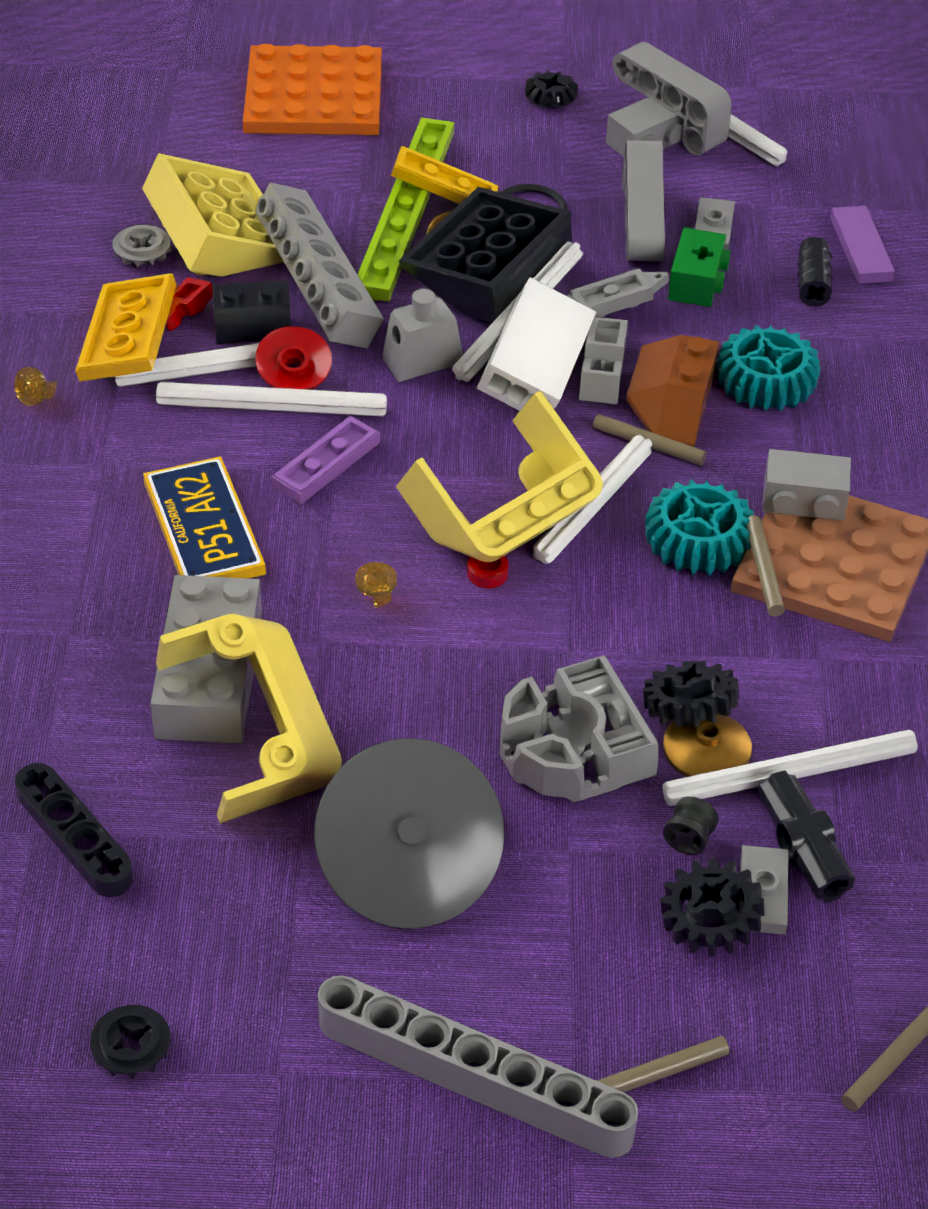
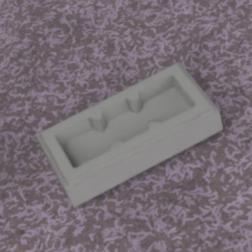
M700 197L695 229L726 234L725 249L729 248L735 201Z
M742 845L740 872L746 869L751 871L752 883L760 882L762 898H764L765 916H761L760 932L785 935L788 921V849ZM742 900L739 902V914L744 907Z

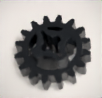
M683 661L682 667L678 668L669 664L666 665L665 672L654 671L652 672L653 679H645L644 707L648 709L650 717L659 716L660 723L662 724L675 720L676 727H681L682 725L696 727L700 725V720L705 719L715 723L717 722L716 716L718 714L729 716L731 714L730 708L738 707V678L733 677L731 669L722 671V664L719 663L707 667L706 661Z
M711 858L709 866L702 868L695 860L692 861V872L686 873L681 869H677L675 871L676 883L666 882L664 884L665 897L660 898L665 931L673 932V940L676 944L688 940L689 952L693 954L700 946L707 947L709 956H714L717 947L723 946L729 954L734 953L733 942L738 940L748 945L751 943L750 931L760 932L761 916H765L760 882L752 883L751 871L748 869L737 874L734 861L728 862L724 868L718 867L716 858ZM687 900L686 912L682 913V905ZM742 900L744 903V907L741 913L739 914L737 912L739 910L738 902Z

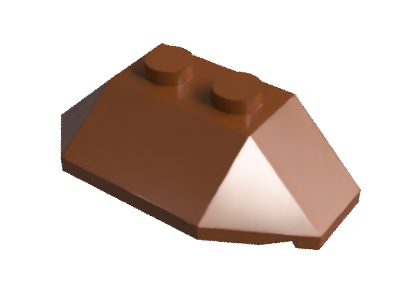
M678 335L642 345L626 400L639 420L650 432L695 447L716 373L717 358L722 348L719 341Z

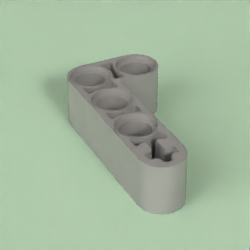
M639 42L613 57L612 66L614 73L622 82L684 119L682 140L689 153L694 156H700L727 140L731 115V99L724 88L646 42Z
M626 140L622 167V193H625L626 261L663 262L665 228L662 141Z

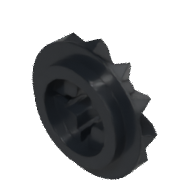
M547 70L544 74L536 72L534 77L527 78L524 92L527 99L536 105L557 108L568 105L576 99L578 84L573 82L572 76H563L561 71L551 73Z
M141 1005L121 1006L103 1015L95 1024L90 1036L91 1052L97 1066L106 1068L112 1077L117 1073L127 1074L134 1079L138 1072L149 1070L153 1073L156 1064L161 1059H167L168 1047L171 1041L170 1029L166 1020L157 1011ZM121 1032L125 1037L129 1036L133 1041L139 1039L141 1051H133L129 1046L123 1048Z

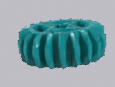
M755 325L752 331L741 328L739 334H730L729 340L723 342L716 364L719 386L725 388L727 396H735L736 403H749L750 409L760 406L766 412L769 407H775L781 412L785 405L790 408H796L797 403L806 402L808 396L813 394L814 389L817 387L821 369L819 366L820 360H818L817 356L818 350L811 348V341L801 340L800 333H787L786 327L782 330H776L771 325L768 329H761L758 325Z
M690 479L686 486L675 482L672 489L662 488L660 495L653 497L645 517V536L647 543L651 545L652 554L661 555L663 564L674 563L676 571L687 568L694 575L697 570H704L709 576L714 569L726 573L730 565L739 566L746 551L751 549L749 540L751 533L746 529V526L750 521L748 517L754 516V511L749 509L747 499H739L737 490L725 491L723 483L715 487L709 485L708 480L704 484H696Z

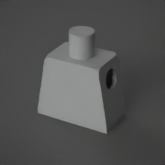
M428 289L416 290L412 294L411 305L396 308L390 313L383 350V361L398 382L452 367L463 355L455 316L442 298L435 297L433 291Z

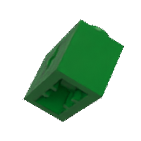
M683 227L671 269L668 300L706 307L712 306L715 293H722L725 272L723 271H728L731 250L725 249L726 234Z

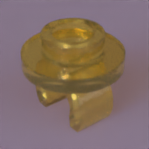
M24 367L16 374L14 389L18 399L24 405L33 406L40 404L44 398H53L58 383L56 381H46L44 374L36 367Z
M381 562L367 563L356 571L355 585L364 596H373V604L377 609L391 602V592L397 585V574L388 564Z

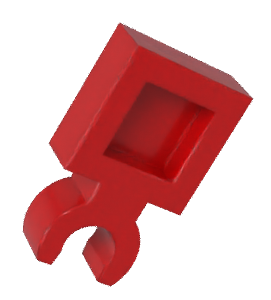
M187 277L176 287L165 325L168 331L176 329L181 324L182 318L185 315L194 316L206 308L207 303L213 298L212 282Z

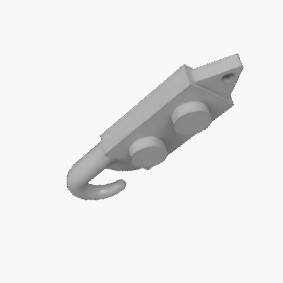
M638 268L570 290L571 293L567 297L596 311L595 317H604L607 314L625 308H633L641 303L653 300V294L669 282L668 272H642Z

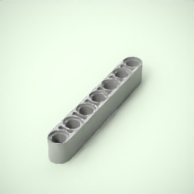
M333 976L320 985L318 991L319 1026L323 1034L330 1039L602 1156L610 1158L621 1157L627 1154L633 1147L638 1108L633 1098L626 1093L351 977ZM336 1007H346L345 1009H334ZM384 1025L391 1026L390 1028H379V1026ZM426 1044L436 1045L435 1047L430 1048L423 1047V1045ZM477 1063V1064H481L482 1066H480V1067H471V1066H468L467 1064ZM521 1082L528 1086L519 1087L513 1085V1083ZM569 1102L574 1104V1106L566 1107L558 1103ZM606 1122H617L622 1126L613 1127L607 1125Z

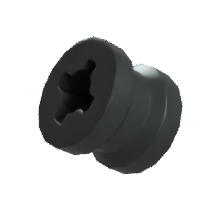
M684 797L677 802L673 812L674 817H671L666 822L663 828V836L665 841L678 852L686 855H698L708 845V835L715 831L719 823V816L717 811L706 801L696 797Z

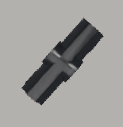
M786 770L771 774L765 782L759 785L758 795L776 825V838L779 848L788 849V861L796 860L817 898H823L826 902L841 898L846 891L853 888L855 877L836 846L835 830L829 815L822 809L818 811L814 809L795 775L788 774Z

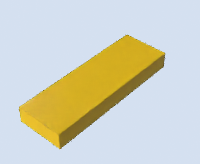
M401 146L391 176L458 204L466 199L477 187L496 192L499 188L494 183L405 146Z

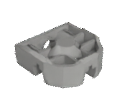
M605 655L557 669L554 683L545 686V692L541 693L533 677L522 679L505 695L499 754L512 778L517 783H524L541 795L563 797L576 802L657 775L658 742ZM558 705L560 707L558 709V716L553 717L551 712L547 713V708ZM605 708H606V714H607V718H608L609 724H610V726H611V728H612V731H608V732H605V725H606V715H605V712H604V709H605ZM546 731H548L549 735L543 736V734ZM591 761L599 775L597 782L594 784L590 780L584 781L583 764Z

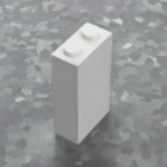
M529 277L512 308L476 389L519 411L536 392L541 390L553 409H555L562 397L596 311Z

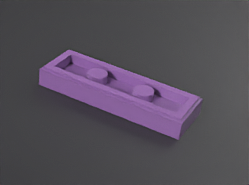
M866 205L832 208L830 219L857 283L867 284L893 281L895 270Z
M350 415L272 475L271 487L302 505L380 443V432Z

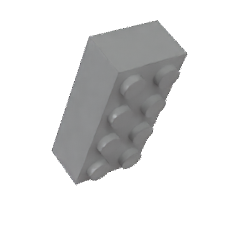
M175 575L164 634L227 614L262 619L260 579ZM212 653L163 670H158L157 667L150 703L154 739L243 744L254 672L248 656L230 660L219 656L217 653Z

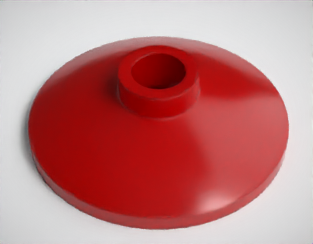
M288 326L270 332L261 340L256 350L255 364L260 377L273 388L312 390L322 384L328 377L332 367V353L327 342L316 332L304 327ZM294 364V365H297V366H299V367H297V368H291V367H288V366Z

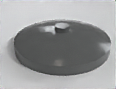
M403 738L373 745L359 752L338 770L321 798L316 814L314 840L322 873L331 889L345 905L355 913L374 923L393 928L416 929L437 925L461 914L480 898L492 881L500 863L504 844V824L497 796L487 778L474 763L456 750L443 744L424 739Z

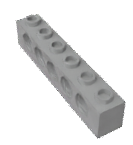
M270 182L264 195L259 198L255 212L329 341L368 349L384 320L383 316L307 191Z

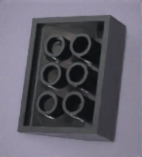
M477 187L399 260L401 268L464 315L493 323L522 291L529 277L533 279L566 242L572 243L570 211Z

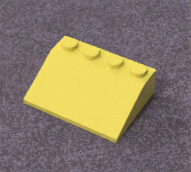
M158 153L142 190L191 272L200 276L209 274L223 277L284 262L255 212L257 202L263 194L250 173Z

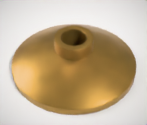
M719 714L716 716L717 722L711 723L706 719L700 720V725L696 727L685 725L676 727L674 720L664 734V754L670 765L686 777L746 765L750 761L752 743L747 731L736 720Z

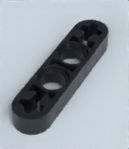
M32 763L19 770L15 778V784L20 803L92 889L105 897H116L129 890L133 883V873L128 855L56 771L43 763ZM36 783L40 787L45 786L47 796L43 799L42 792L32 784ZM59 808H67L73 811L72 816L63 821L52 820L49 817L54 810ZM83 837H92L98 840L97 845L89 850H79L73 846L78 839ZM104 859L106 867L112 873L119 872V874L114 877L110 873L103 874L101 861Z

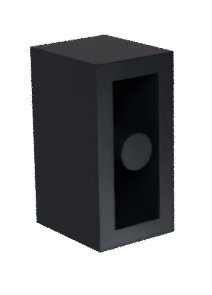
M268 280L254 283L212 285L216 344L258 342L276 329L291 326L288 281Z

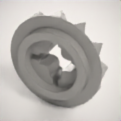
M135 225L125 228L114 237L112 242L115 258L122 259L124 265L135 263L138 268L146 263L153 266L155 260L163 261L166 258V254L171 252L169 235L163 229L151 225Z

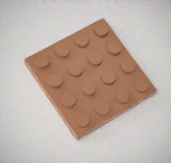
M850 495L844 520L766 512L762 519V524L785 609L891 642L928 555V519ZM751 548L749 551H746L732 579L731 592L765 602Z

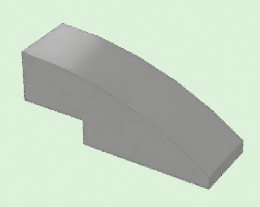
M594 317L586 340L579 400L609 404L618 403L628 320Z

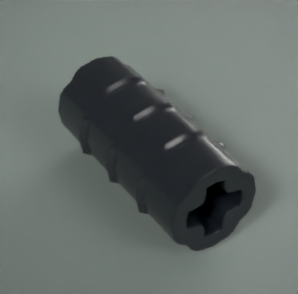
M806 238L800 243L797 265L799 272L797 276L799 283L797 286L799 288V297L806 305L821 306L831 299L833 281L831 274L833 269L831 265L832 255L830 245L824 238Z

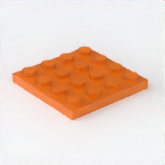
M272 44L251 45L243 113V133L379 135L382 47H371L368 45L358 47H339L337 45L306 46L303 44L292 46H274Z

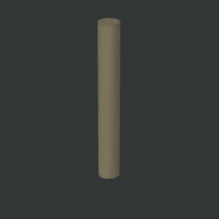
M597 414L594 419V429L631 441L637 435H641L644 439H650L652 442L650 448L699 466H702L705 462L707 451L601 414Z
M759 516L748 517L750 521L746 529L751 533L749 540L768 614L774 617L780 616L785 612V607L762 520Z
M928 1006L843 1094L841 1101L848 1110L856 1112L928 1035Z
M719 1036L597 1081L622 1092H627L729 1054V1046L723 1036Z

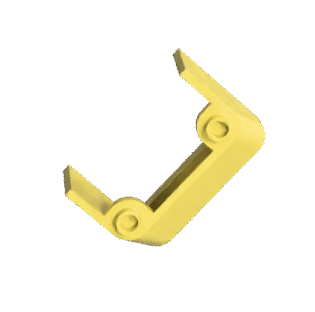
M541 390L530 398L512 420L534 451L526 456L519 466V477L528 490L527 492L470 524L423 457L414 462L398 483L396 488L436 543L483 562H494L586 507L599 496L603 487L601 475Z
M227 614L160 636L156 658L158 670H163L212 653H217L219 656L230 660L248 656L280 735L270 738L261 749L259 763L265 778L223 792L217 813L220 823L328 786L331 779L341 768V755L292 638L284 626L273 621L237 614Z

